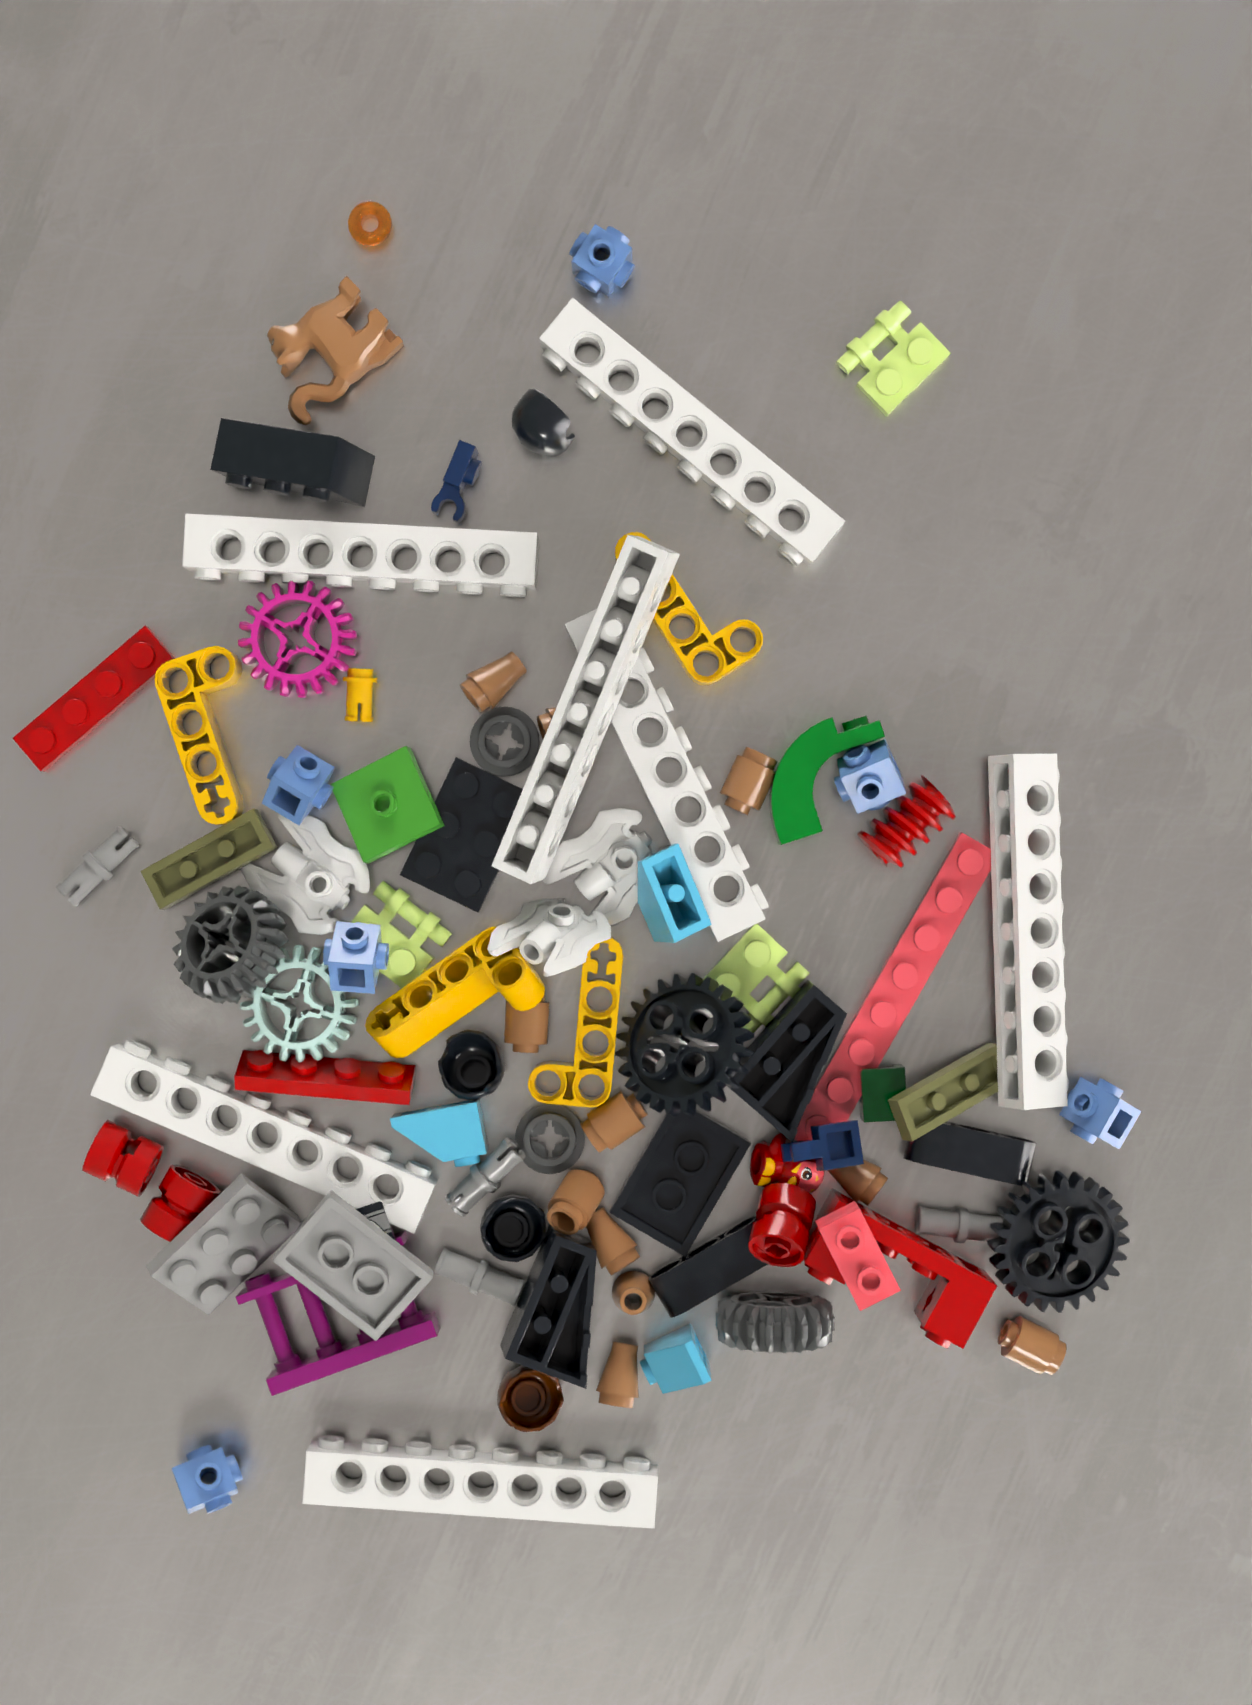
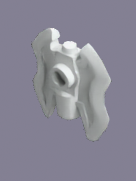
M625 808L599 811L592 826L577 838L562 841L543 882L549 885L585 869L574 880L579 891L589 901L594 900L606 891L593 911L603 913L611 926L629 918L635 904L638 902V861L652 855V849L649 845L653 841L645 831L639 834L636 830L632 832L630 829L632 825L639 824L642 820V813ZM669 845L660 847L659 851L669 847Z
M279 814V820L303 851L289 842H285L276 851L271 859V864L284 875L283 877L251 863L242 867L241 872L251 890L258 891L266 896L267 900L274 903L280 910L291 917L299 933L316 935L332 933L335 930L336 921H340L336 917L332 918L329 913L337 908L343 910L351 900L348 896L350 892L349 886L351 884L355 885V890L363 894L369 892L368 867L363 862L357 849L345 847L331 836L323 821L307 815L299 826Z
M566 898L541 899L523 904L520 914L515 919L496 926L491 933L487 950L492 956H499L519 947L522 957L531 964H539L549 957L544 966L543 976H553L576 968L586 962L587 953L595 944L611 939V925L603 913L593 911L592 916L588 917L581 907L565 904Z

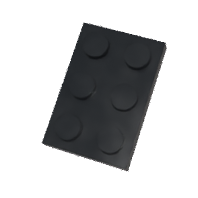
M456 757L435 800V805L445 826L416 840L400 876L479 913L499 872V869L492 867V863L523 789Z
M680 1110L677 1117L666 1113L609 1213L685 1257L750 1147L751 1141L696 1110L693 1117L683 1113L682 1110Z

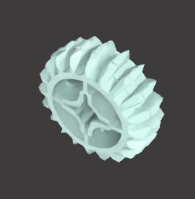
M295 945L293 959H290L287 950L280 948L286 958L279 959V964L275 963L274 966L278 973L281 974L290 968H303L301 978L297 980L294 989L291 991L271 989L270 986L279 974L269 973L265 978L267 988L256 986L254 988V1000L240 1003V1009H253L254 1016L243 1020V1024L245 1027L258 1024L260 1030L254 1033L251 1039L253 1042H257L266 1036L269 1039L263 1050L266 1054L272 1053L278 1045L281 1046L279 1054L281 1061H287L291 1056L292 1050H295L296 1060L302 1062L305 1059V1054H307V1049H310L315 1060H321L323 1058L321 1044L333 1053L339 1049L333 1035L343 1040H347L350 1037V1032L341 1024L342 1022L347 1024H355L358 1017L354 1014L346 1013V1007H357L360 1005V1000L358 998L346 999L345 992L332 991L334 1007L329 1006V1003L321 1001L315 993L316 973L330 987L328 965L318 962L321 949L313 947L307 959L305 958L303 945ZM303 991L304 1002L310 1004V1007L314 1009L310 1011L306 1009L301 1012V1016L297 1017L296 1006L286 999L290 997L296 998L299 996V992ZM266 1001L271 1002V1005L283 1011L285 1016L284 1034L270 1020ZM308 1017L331 1020L328 1027L319 1036L311 1039H297L299 1030L302 1029Z

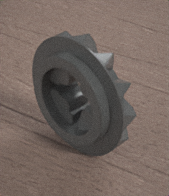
M497 707L485 712L475 722L471 731L470 748L475 761L485 771L496 776H514L530 767L539 751V732L535 723L527 714L516 708ZM511 723V738L518 741V744H522L523 748H508L506 754H503L502 760H498L500 755L498 753L499 746L493 743L492 740L486 739L487 735L493 737L495 735L501 736L504 730L507 729L508 724Z
M554 1104L534 1107L523 1116L517 1126L515 1133V1142L519 1145L517 1152L521 1149L524 1151L526 1158L523 1162L534 1171L544 1174L563 1172L572 1167L582 1154L585 1135L580 1125L581 1121L566 1107ZM548 1120H552L555 1134L569 1137V1140H563L555 1144L552 1157H548V1150H546L544 1142L531 1140V1137H537L545 1133L546 1127H548Z

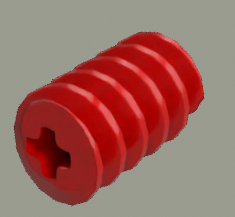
M921 775L925 788L914 782L908 786L912 800L903 795L895 798L900 810L899 812L888 806L882 810L887 822L886 824L875 818L870 821V826L874 833L873 836L862 830L857 833V836L886 867L889 862L900 868L904 866L900 855L902 850L915 856L917 854L913 843L915 838L928 844L930 839L925 830L928 826L941 832L943 827L938 818L940 814L952 820L956 817L948 800L923 775Z

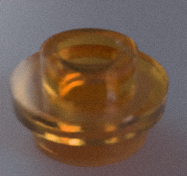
M372 201L363 202L351 211L348 219V228L354 240L359 244L377 246L389 237L392 230V219L383 205ZM367 219H376L378 221L376 230L367 232L363 229V224Z

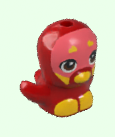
M782 1133L777 1134L771 1143L763 1140L756 1144L750 1161V1175L754 1185L765 1187L770 1183H787L804 1188L809 1193L816 1191L821 1185L825 1171H817L815 1159L783 1162L780 1144L786 1142V1137Z

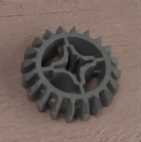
M239 885L235 889L223 886L219 894L208 892L206 903L204 904L194 902L196 911L192 916H183L187 924L183 930L175 932L181 942L172 948L176 956L179 957L173 965L181 973L180 979L183 983L190 987L193 993L198 996L206 997L214 1003L221 1004L225 1001L238 1004L241 996L253 998L256 986L267 988L265 978L269 973L279 974L274 965L277 960L286 958L280 947L289 941L286 934L282 932L287 924L279 916L281 911L278 910V907L267 900V897L260 892H255ZM229 941L230 943L236 946L235 948H231L230 946L226 945L225 942Z
M750 1291L749 1293L728 1295L718 1301L716 1329L718 1330V1340L730 1348L751 1350L753 1352H768L769 1354L773 1352L785 1354L787 1352L801 1353L806 1350L822 1349L832 1342V1334L835 1331V1317L831 1302L820 1296L796 1292Z

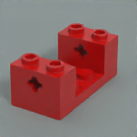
M832 1188L815 1220L854 1200ZM857 1202L881 1252L893 1259H896L898 1253L902 1254L912 1264V1269L931 1279L914 1310L921 1322L920 1328L926 1331L925 1336L944 1348L948 1349L951 1343L964 1349L997 1288L996 1283L985 1270ZM814 1221L809 1230V1241L804 1259V1265L809 1268L807 1273L828 1285H831L833 1279L845 1285V1281Z

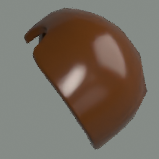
M523 1365L506 1374L499 1385L497 1393V1405L502 1418L510 1427H514L522 1432L541 1431L555 1421L564 1403L558 1378Z

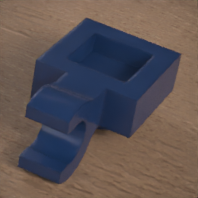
M459 440L444 476L443 486L439 494L434 497L431 505L432 512L438 515L441 506L445 502L455 503L456 512L454 513L453 521L458 524L463 520L466 513V506L461 498V493H463L466 483L474 485L482 465V461L477 459L479 453L476 446Z
M858 1120L811 1126L812 1140L780 1144L783 1162L815 1159L817 1171L864 1164Z

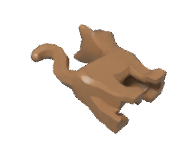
M348 276L340 282L338 287L339 294L334 299L311 307L296 324L287 326L274 325L267 333L271 344V351L277 358L276 363L282 365L281 374L285 378L290 376L301 364L310 349H315L333 372L334 377L330 384L309 382L296 387L289 396L288 410L290 415L297 423L302 425L310 424L312 420L305 407L308 400L333 402L343 396L351 384L360 380L368 371L386 363L404 347L403 340L399 336H396L390 329L385 331L389 322L377 308L368 313V323L361 330L355 331L349 325L347 319L358 307L362 299L359 296L360 289Z

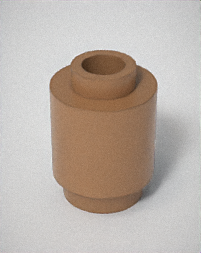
M746 747L742 756H736L720 791L721 794L727 796L724 805L745 815L749 814L751 808L760 811L775 776L773 770L778 761Z
M545 992L541 1002L527 1011L515 1010L506 1000L504 1043L513 1044V1052L538 1053L539 1045L548 1044L549 1002L545 1001Z
M620 1091L605 1101V1103L587 1113L588 1119L580 1125L592 1145L600 1153L606 1148L613 1150L646 1126L642 1118L647 1116L648 1113L641 1102L636 1099L634 1093L627 1097Z
M571 1170L566 1174L548 1203L547 1220L556 1231L566 1235H573L578 1230H582L587 1226L605 1195L604 1187L598 1177L586 1170Z
M1018 1316L1013 1322L1010 1320L1006 1321L997 1341L1001 1345L1002 1356L1038 1374L1046 1372L1053 1375L1056 1373L1064 1360L1067 1350L1066 1343L1059 1340L1058 1334L1022 1316Z

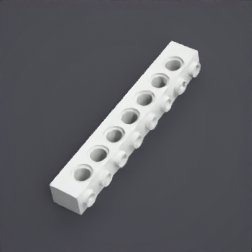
M573 297L539 338L540 346L545 350L541 356L546 362L559 372L567 368L578 377L575 384L586 395L594 400L600 395L612 405L609 412L619 422L628 428L634 423L646 433L643 440L652 449L661 455L668 451L680 461L677 468L695 483L701 478L714 489L710 494L718 503L728 510L735 506L747 516L744 522L751 530L762 538L769 534L782 544L778 548L779 552L793 564L798 566L803 562L810 567L845 523L842 517ZM586 344L594 345L600 351V355L592 363H583L575 356L579 347ZM617 372H626L632 376L634 383L628 390L617 391L609 384L612 375ZM658 399L666 404L668 411L662 418L651 419L643 412V406L650 400ZM684 427H693L700 432L702 439L697 445L686 447L679 443L676 437L677 433ZM720 454L730 456L735 463V469L727 475L716 473L710 464L715 456ZM751 482L763 483L769 491V497L760 503L752 502L745 495V487ZM787 509L797 511L802 517V526L794 531L784 529L779 523V514Z
M185 514L182 566L189 571L195 572L196 579L221 580V573L238 574V581L264 583L266 575L282 576V583L288 584L291 580L298 583V585H305L308 578L326 579L325 585L331 587H352V580L369 581V588L381 590H395L396 583H413V590L420 592H439V585L457 586L456 592L461 594L479 595L483 593V587L500 588V595L526 597V590H536L539 536L536 532ZM230 539H239L241 542L239 556L233 560H224L221 554L223 544ZM274 541L283 542L285 545L283 558L275 563L267 562L264 555L266 547ZM319 543L328 545V559L320 565L310 564L308 561L310 548ZM359 546H369L373 550L372 561L365 567L353 566L351 562L353 551ZM404 548L415 550L417 561L412 568L407 570L396 568L394 559L398 551ZM449 550L458 552L461 556V563L455 571L443 572L438 568V559L443 552ZM489 553H498L505 558L504 568L494 575L486 574L481 570V562Z
M627 535L496 853L492 867L529 884L546 878L680 556L679 553L640 536Z
M597 609L565 624L578 654ZM642 647L628 680H635L642 685L644 689L643 697L633 704L625 703L620 699L611 722L670 845L679 844L711 921L712 925H710V928L719 942L765 920L766 918L762 910L769 906L758 883L750 886L743 873V870L750 868L739 844L733 847L730 846L724 834V831L731 828L720 805L713 808L710 805L705 792L712 789L701 765L695 768L692 767L686 752L693 748L683 727L673 728L667 713L674 709L663 686L658 689L654 688L648 673L655 670L647 652ZM646 719H654L662 726V737L655 743H645L638 737L637 728ZM665 758L675 759L682 768L680 778L673 783L661 781L656 774L657 764ZM691 797L699 803L701 812L697 820L686 823L677 817L675 806L680 799ZM709 836L718 842L720 850L715 860L703 862L696 857L694 846L701 837ZM722 876H731L738 884V893L730 901L719 900L713 891L714 883Z
M1057 753L988 756L998 1107L1020 1110L1068 1106L1067 1091L1069 1079L1066 1065L1068 1037L1065 1030L1066 990L1064 987L1063 966L1065 947L1062 933L1064 905L1061 899L1062 858L1060 856L1059 833L1061 816L1058 800L1060 773L1057 767Z
M127 1040L125 1045L118 1043L110 1047L91 1091V1096L326 1196L332 1190L355 1209L380 1201L383 1203L390 1224L413 1234L417 1230L438 1182L437 1178L430 1176L432 1170L429 1167L412 1160H408L406 1165L390 1159L392 1152L376 1144L368 1143L366 1148L350 1142L352 1135L339 1128L327 1126L325 1131L310 1124L312 1118L299 1111L287 1109L286 1113L273 1109L269 1107L272 1101L257 1093L247 1091L246 1096L231 1091L229 1090L231 1083L220 1077L207 1074L206 1078L203 1079L189 1073L191 1066L180 1060L167 1057L164 1062L149 1055L151 1049L138 1042ZM142 1070L151 1072L156 1078L157 1086L153 1093L144 1092L138 1085V1076ZM181 1088H189L195 1093L197 1105L194 1110H186L180 1106L177 1096ZM221 1105L231 1106L236 1111L237 1123L234 1127H226L219 1122L217 1112ZM260 1123H270L277 1129L278 1139L275 1144H265L259 1139L257 1128ZM300 1140H310L315 1143L318 1148V1157L315 1161H305L298 1155L297 1145ZM342 1157L354 1159L359 1167L358 1176L351 1179L341 1176L337 1170L338 1159ZM383 1174L394 1176L399 1183V1192L392 1196L384 1195L377 1187V1178Z
M334 1435L320 1436L318 1441H311L306 1450L302 1504L655 1528L658 1465H652L650 1460L642 1457H626L623 1462L606 1461L605 1456L599 1454H582L580 1459L562 1458V1453L556 1451H538L536 1456L519 1455V1451L513 1448H495L493 1453L475 1452V1447L461 1444L451 1445L449 1450L432 1449L430 1443L419 1441L407 1442L405 1447L388 1446V1441L377 1438L364 1439L362 1444L344 1443L345 1439L343 1437ZM345 1462H353L360 1467L362 1476L358 1479H349L342 1474L340 1465ZM389 1465H397L404 1470L406 1479L401 1482H392L386 1478L384 1468ZM433 1468L443 1469L448 1473L450 1481L444 1485H435L428 1479L427 1472ZM484 1471L491 1475L494 1483L488 1488H478L472 1483L470 1476L475 1472ZM527 1474L532 1476L538 1485L531 1491H521L515 1486L514 1479L519 1475ZM571 1477L580 1483L581 1489L577 1493L569 1495L561 1492L557 1483L563 1478ZM614 1480L620 1482L624 1486L625 1491L620 1496L611 1498L601 1491V1486L607 1481Z

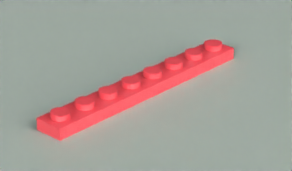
M962 832L958 834L814 1087L811 1101L807 1104L798 1125V1131L795 1136L796 1141L812 1140L811 1126L842 1122L849 1119L862 1096L861 1070L878 1068L991 870V849Z

